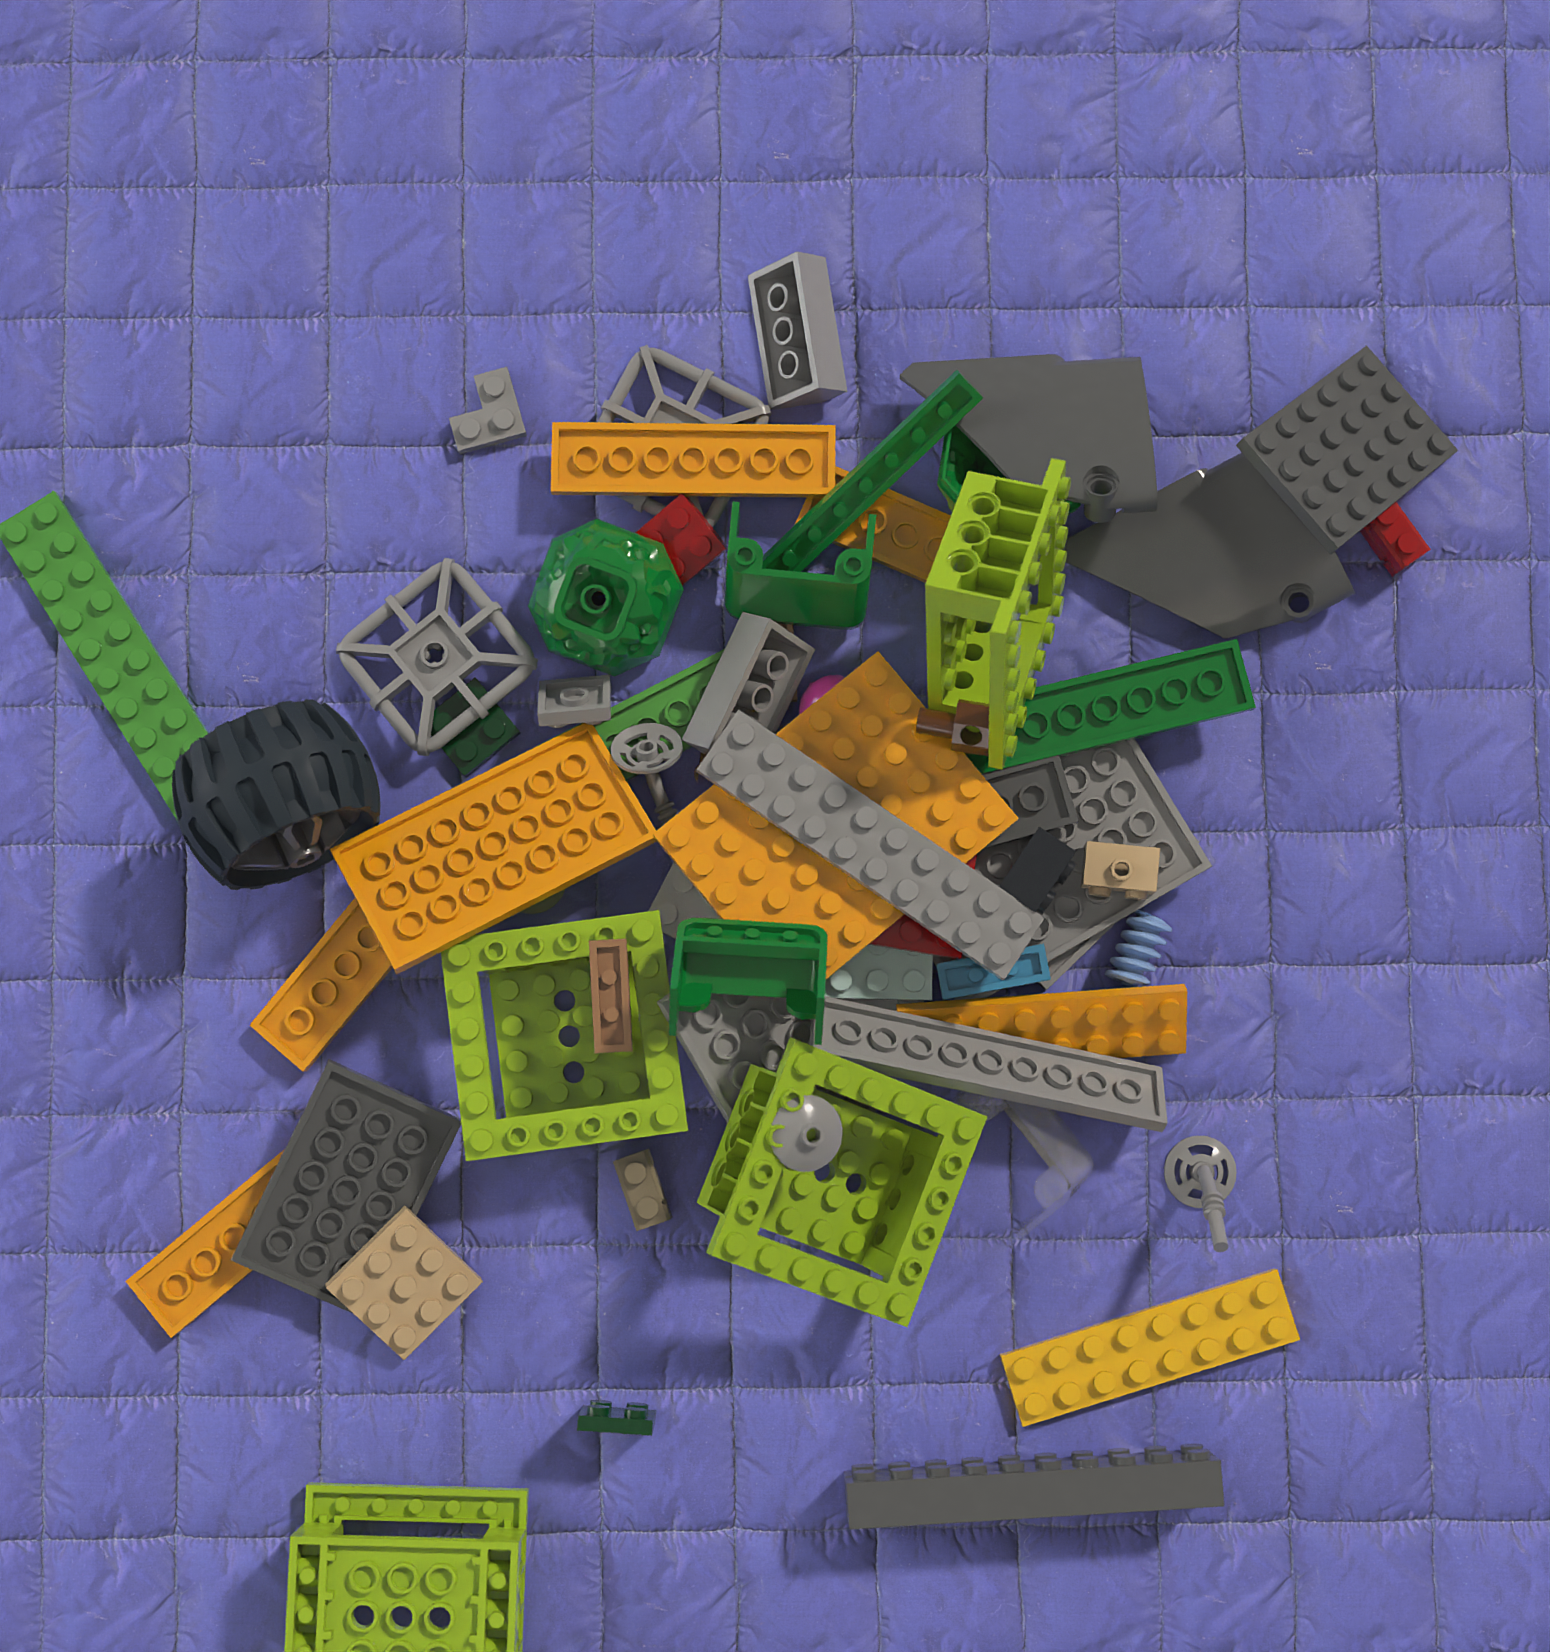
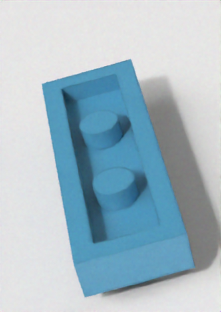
M1044 944L1026 947L1005 980L999 979L970 958L936 964L943 1000L1051 980Z

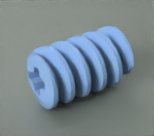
M1141 910L1134 912L1138 917H1128L1126 920V924L1133 931L1123 930L1120 934L1128 944L1119 943L1115 946L1116 951L1123 956L1111 957L1110 963L1117 970H1107L1104 973L1108 978L1129 987L1150 985L1151 981L1143 973L1144 971L1155 972L1156 968L1148 960L1149 958L1161 959L1162 955L1154 949V946L1166 945L1167 942L1159 933L1172 931V928L1162 919Z

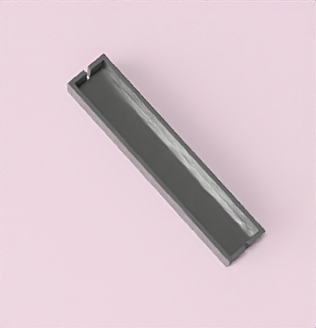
M1183 1444L1180 1446L1181 1451H1166L1165 1446L1144 1447V1453L1130 1454V1449L1113 1448L1107 1450L1108 1455L1093 1456V1451L1080 1450L1071 1452V1457L1057 1458L1056 1453H1037L1034 1455L1035 1460H1020L1019 1455L998 1456V1462L984 1463L982 1457H967L961 1459L962 1464L947 1465V1460L933 1459L925 1461V1466L910 1467V1462L888 1463V1469H874L873 1464H856L851 1466L852 1471H844L846 1514L849 1530L1222 1507L1224 1506L1221 1460L1213 1455L1210 1450L1203 1449L1202 1444Z

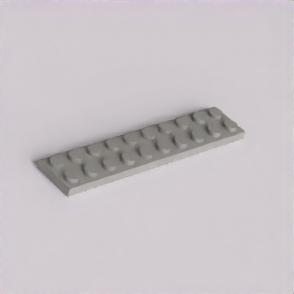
M739 709L696 770L697 773L1001 980H1005L1045 919Z
M825 996L822 1045H814L815 1019H811V1046L883 1075L1163 1132L1167 1125L1163 1070L1159 1066Z

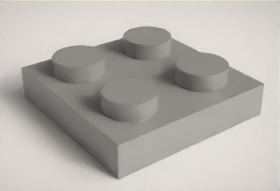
M610 675L539 681L537 713L539 727L561 728L574 723L596 725L603 721L611 720Z

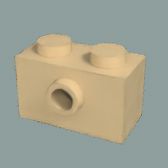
M1087 841L1084 845L1080 888H1088V894L1094 896L1109 897L1111 891L1125 892V898L1147 900V894L1153 895L1157 892L1160 848Z

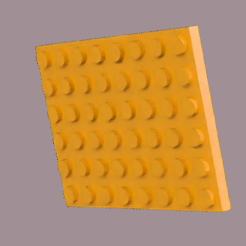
M879 651L776 733L784 741L963 863L969 861L1019 819L964 752L952 751V739L916 733L919 709L927 708ZM715 784L652 835L721 919L810 924L824 929L828 935L826 979L904 915L900 910Z

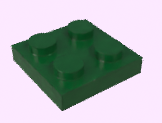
M476 677L466 684L478 700L487 693ZM459 690L434 710L431 736H434L471 706ZM495 704L488 710L489 715L484 719L479 717L442 747L443 751L465 777H468L521 734L498 704Z
M590 1400V1405H583L578 1414L577 1431L652 1436L655 1427L656 1410H648V1404L629 1402L626 1408L612 1407L611 1401Z

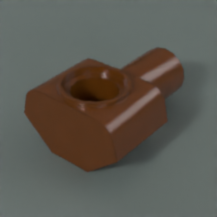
M959 699L956 713L920 708L916 733L952 739V751L988 756L989 704ZM974 726L977 727L980 731L972 732L969 731L966 727Z

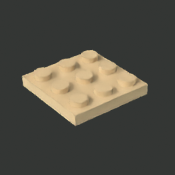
M404 1206L325 1285L328 1291L396 1354L405 1360L483 1281L469 1265L409 1208Z

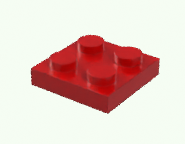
M682 493L635 532L663 543L682 587L728 549V546L689 497Z

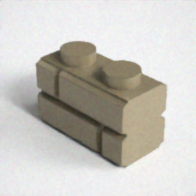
M649 1148L613 1161L636 1231L668 1221L673 1217L657 1170L653 1165L654 1161Z

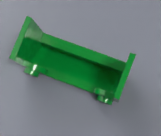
M732 501L725 583V608L727 612L738 620L742 612L770 618L777 624L841 630L856 629L863 623L867 611L876 515L869 514L865 549L850 548L843 551L836 560L834 575L763 568V551L756 541L738 537L740 502Z
M688 918L680 922L677 927L670 983L669 1036L677 1035L679 1011L695 1013L704 1010L711 1002V994L786 998V1009L792 1016L803 1020L815 1019L814 1045H822L828 942L826 931L816 925L712 918Z

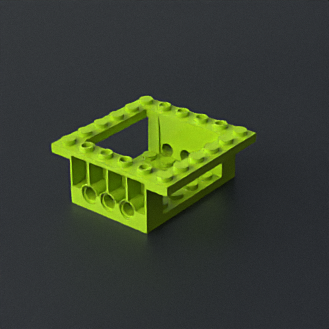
M1054 458L1050 460L1042 486L968 471L925 584L928 709L956 713L959 699L989 704L988 767L1003 770L1007 756H1014L1018 736L1014 734L1016 728H1023L1027 715V707H1024L1026 699L1032 700L1037 684V679L1034 678L1036 671L1042 672L1046 658V651H1043L1045 644L1052 643L1055 632V623L1052 622L1054 616H1061L1064 605V596L1059 595L1062 594L1066 574L1060 572L1064 569L1067 551L1061 549L1064 548L1068 535V527L1063 525L1066 523L1070 504L1064 502V500L1067 499L1071 478L1065 477L1066 461ZM1031 584H1038L1037 605L1030 604L1032 593L1029 591ZM974 726L966 727L969 731L972 732L980 731L977 727Z
M660 910L477 934L441 952L466 1161L689 1131L676 1036H669V1023L657 1004L658 1000L670 993ZM627 939L633 1051L595 1054L589 941ZM478 972L489 975L506 1118L496 1119ZM564 990L572 992L575 997V1004L569 1011H560L555 1005L556 995ZM567 1026L575 1027L580 1034L578 1043L573 1047L564 1046L559 1039L561 1030ZM574 1061L580 1063L584 1068V1076L577 1083L569 1082L564 1076L566 1065Z
M790 1037L776 1073L750 1064L696 1203L720 1216L706 1253L908 1327L987 1116ZM815 1085L821 1086L934 1131L938 1135L936 1137L814 1089ZM805 1095L820 1097L830 1103L837 1111L842 1124L841 1145L835 1157L828 1163L830 1167L828 1176L820 1181L815 1178V1171L800 1172L785 1168L772 1149V1146L776 1148L783 1147L782 1143L777 1144L773 1141L772 1135L775 1130H784L785 1128L784 1125L780 1124L772 1126L775 1115L781 1107L791 1112L798 1111L804 1104ZM798 1097L799 1103L796 1107H789L787 1105L788 1101ZM814 1128L809 1129L806 1134L807 1140L811 1142L816 1136ZM858 1173L861 1178L860 1187L855 1192L849 1193L846 1188L847 1179L852 1174ZM759 1229H766L860 1264L881 1275L883 1279H876L758 1235Z
M316 1482L306 1484L305 1520L290 1536L285 1652H523L529 1488ZM344 1520L489 1524V1528L482 1539L343 1535ZM366 1605L373 1610L374 1621L371 1624L361 1625L355 1620L354 1610L357 1606ZM398 1606L407 1607L412 1613V1622L407 1626L397 1625L392 1619L394 1608ZM437 1607L445 1608L450 1614V1623L445 1627L435 1626L430 1620L432 1609Z

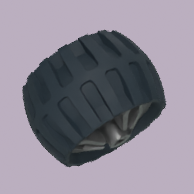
M305 699L299 702H280L274 706L247 712L246 715L217 726L215 730L193 742L190 748L178 757L172 774V794L175 813L186 843L202 867L222 886L226 885L232 890H240L241 888L259 889L267 885L280 884L305 873L313 872L334 860L330 851L331 848L377 826L380 822L381 801L379 785L373 763L365 746L353 728L339 713L328 704H319L316 700Z

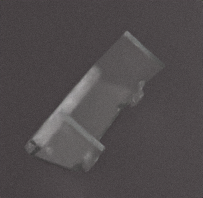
M962 1091L950 1101L987 1116L986 1121L994 1118L1004 1110L1049 1166L1036 1179L1034 1184V1195L1041 1205L1011 1229L1017 1237L1022 1239L1062 1207L1091 1176L1094 1168L1091 1155L1055 1110Z

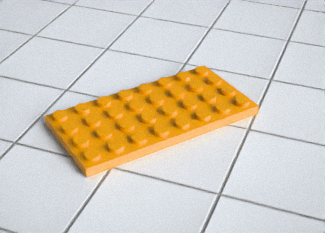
M583 723L331 848L330 851L397 975L657 841L652 836L656 829L619 767L613 761L610 752L595 727Z

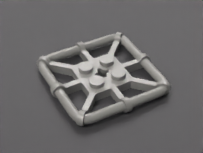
M648 345L639 347L640 351L635 353L629 361L610 399L605 400L602 404L601 410L603 412L597 421L613 423L615 418H619L627 423L745 424L754 421V424H768L771 411L769 406L764 405L757 397L715 377V372L707 368L703 371L661 349L649 348ZM654 362L697 383L686 405L663 393ZM643 365H645L655 395V399L645 418L622 407ZM710 389L749 410L715 420L697 411L696 408L705 391ZM617 496L633 504V509L639 512L645 510L654 516L666 507L651 499L650 496ZM688 496L703 515L698 497ZM715 497L704 517L712 528L718 522L730 497Z
M444 558L443 562L431 566L394 597L390 594L384 599L386 601L385 604L349 631L336 646V654L339 655L345 669L370 698L369 704L375 711H380L403 741L414 751H417L420 756H429L430 752L442 748L479 717L484 719L489 715L488 710L522 684L531 675L532 671L537 669L538 659L534 658V653L530 646L502 614L503 608L499 603L492 602L467 570L458 563H455V560L451 558ZM440 578L436 609L418 624H415L403 607ZM454 578L481 609L480 612L460 628L448 615L451 585ZM394 614L409 629L408 632L390 646L359 643ZM491 622L518 655L479 652L468 638L486 623ZM433 648L437 651L444 649L443 659L438 663L435 661L432 663L428 662L431 658L429 651ZM355 657L392 658L403 673L381 690ZM481 665L517 668L479 700L462 681ZM411 683L423 696L418 735L391 703L392 698ZM455 686L471 706L431 737L435 702Z

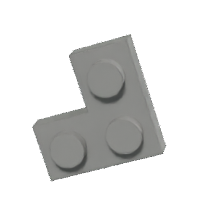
M503 367L475 375L474 380L483 409L449 418L459 454L527 436L508 368Z

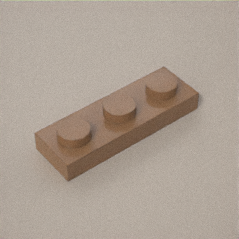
M627 939L589 941L595 1054L633 1051Z

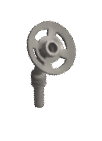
M657 723L637 724L621 731L614 738L611 744V756L615 764L621 769L645 775L656 805L654 812L660 814L657 819L658 821H663L660 824L662 827L678 811L677 809H672L675 804L673 801H669L659 772L669 768L678 761L683 751L682 739L675 730L668 726ZM647 736V740L638 742L632 748L626 745L635 738ZM660 738L669 741L674 749L669 750L666 743L661 741ZM658 748H660L663 752L658 753ZM621 755L626 756V760L630 765L623 761Z
M1200 1135L1187 1137L1178 1142L1166 1157L1164 1165L1165 1182L1171 1194L1178 1201L1190 1207L1203 1209V1215L1209 1221L1213 1248L1217 1252H1224L1228 1249V1241L1223 1220L1226 1215L1223 1200L1227 1198L1234 1187L1236 1164L1228 1148L1220 1141ZM1195 1145H1207L1214 1148L1210 1156L1206 1154L1192 1156L1188 1150L1189 1147ZM1177 1159L1182 1161L1179 1171L1182 1183L1179 1185L1176 1182L1174 1173ZM1223 1159L1226 1162L1228 1171L1225 1185L1221 1184L1223 1179L1221 1161ZM1188 1164L1190 1165L1189 1175L1191 1177L1189 1180L1186 1176V1167ZM1215 1164L1218 1172L1216 1180L1214 1179L1215 1171L1213 1168ZM1193 1188L1203 1192L1201 1199H1195L1188 1195Z

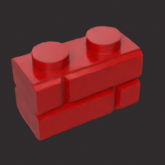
M1397 502L1360 530V533L1380 561L1384 560V566L1392 577L1431 550Z

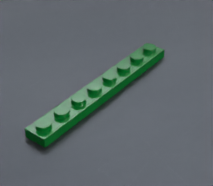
M958 370L951 374L763 555V568L801 572L972 410L983 399L981 393Z

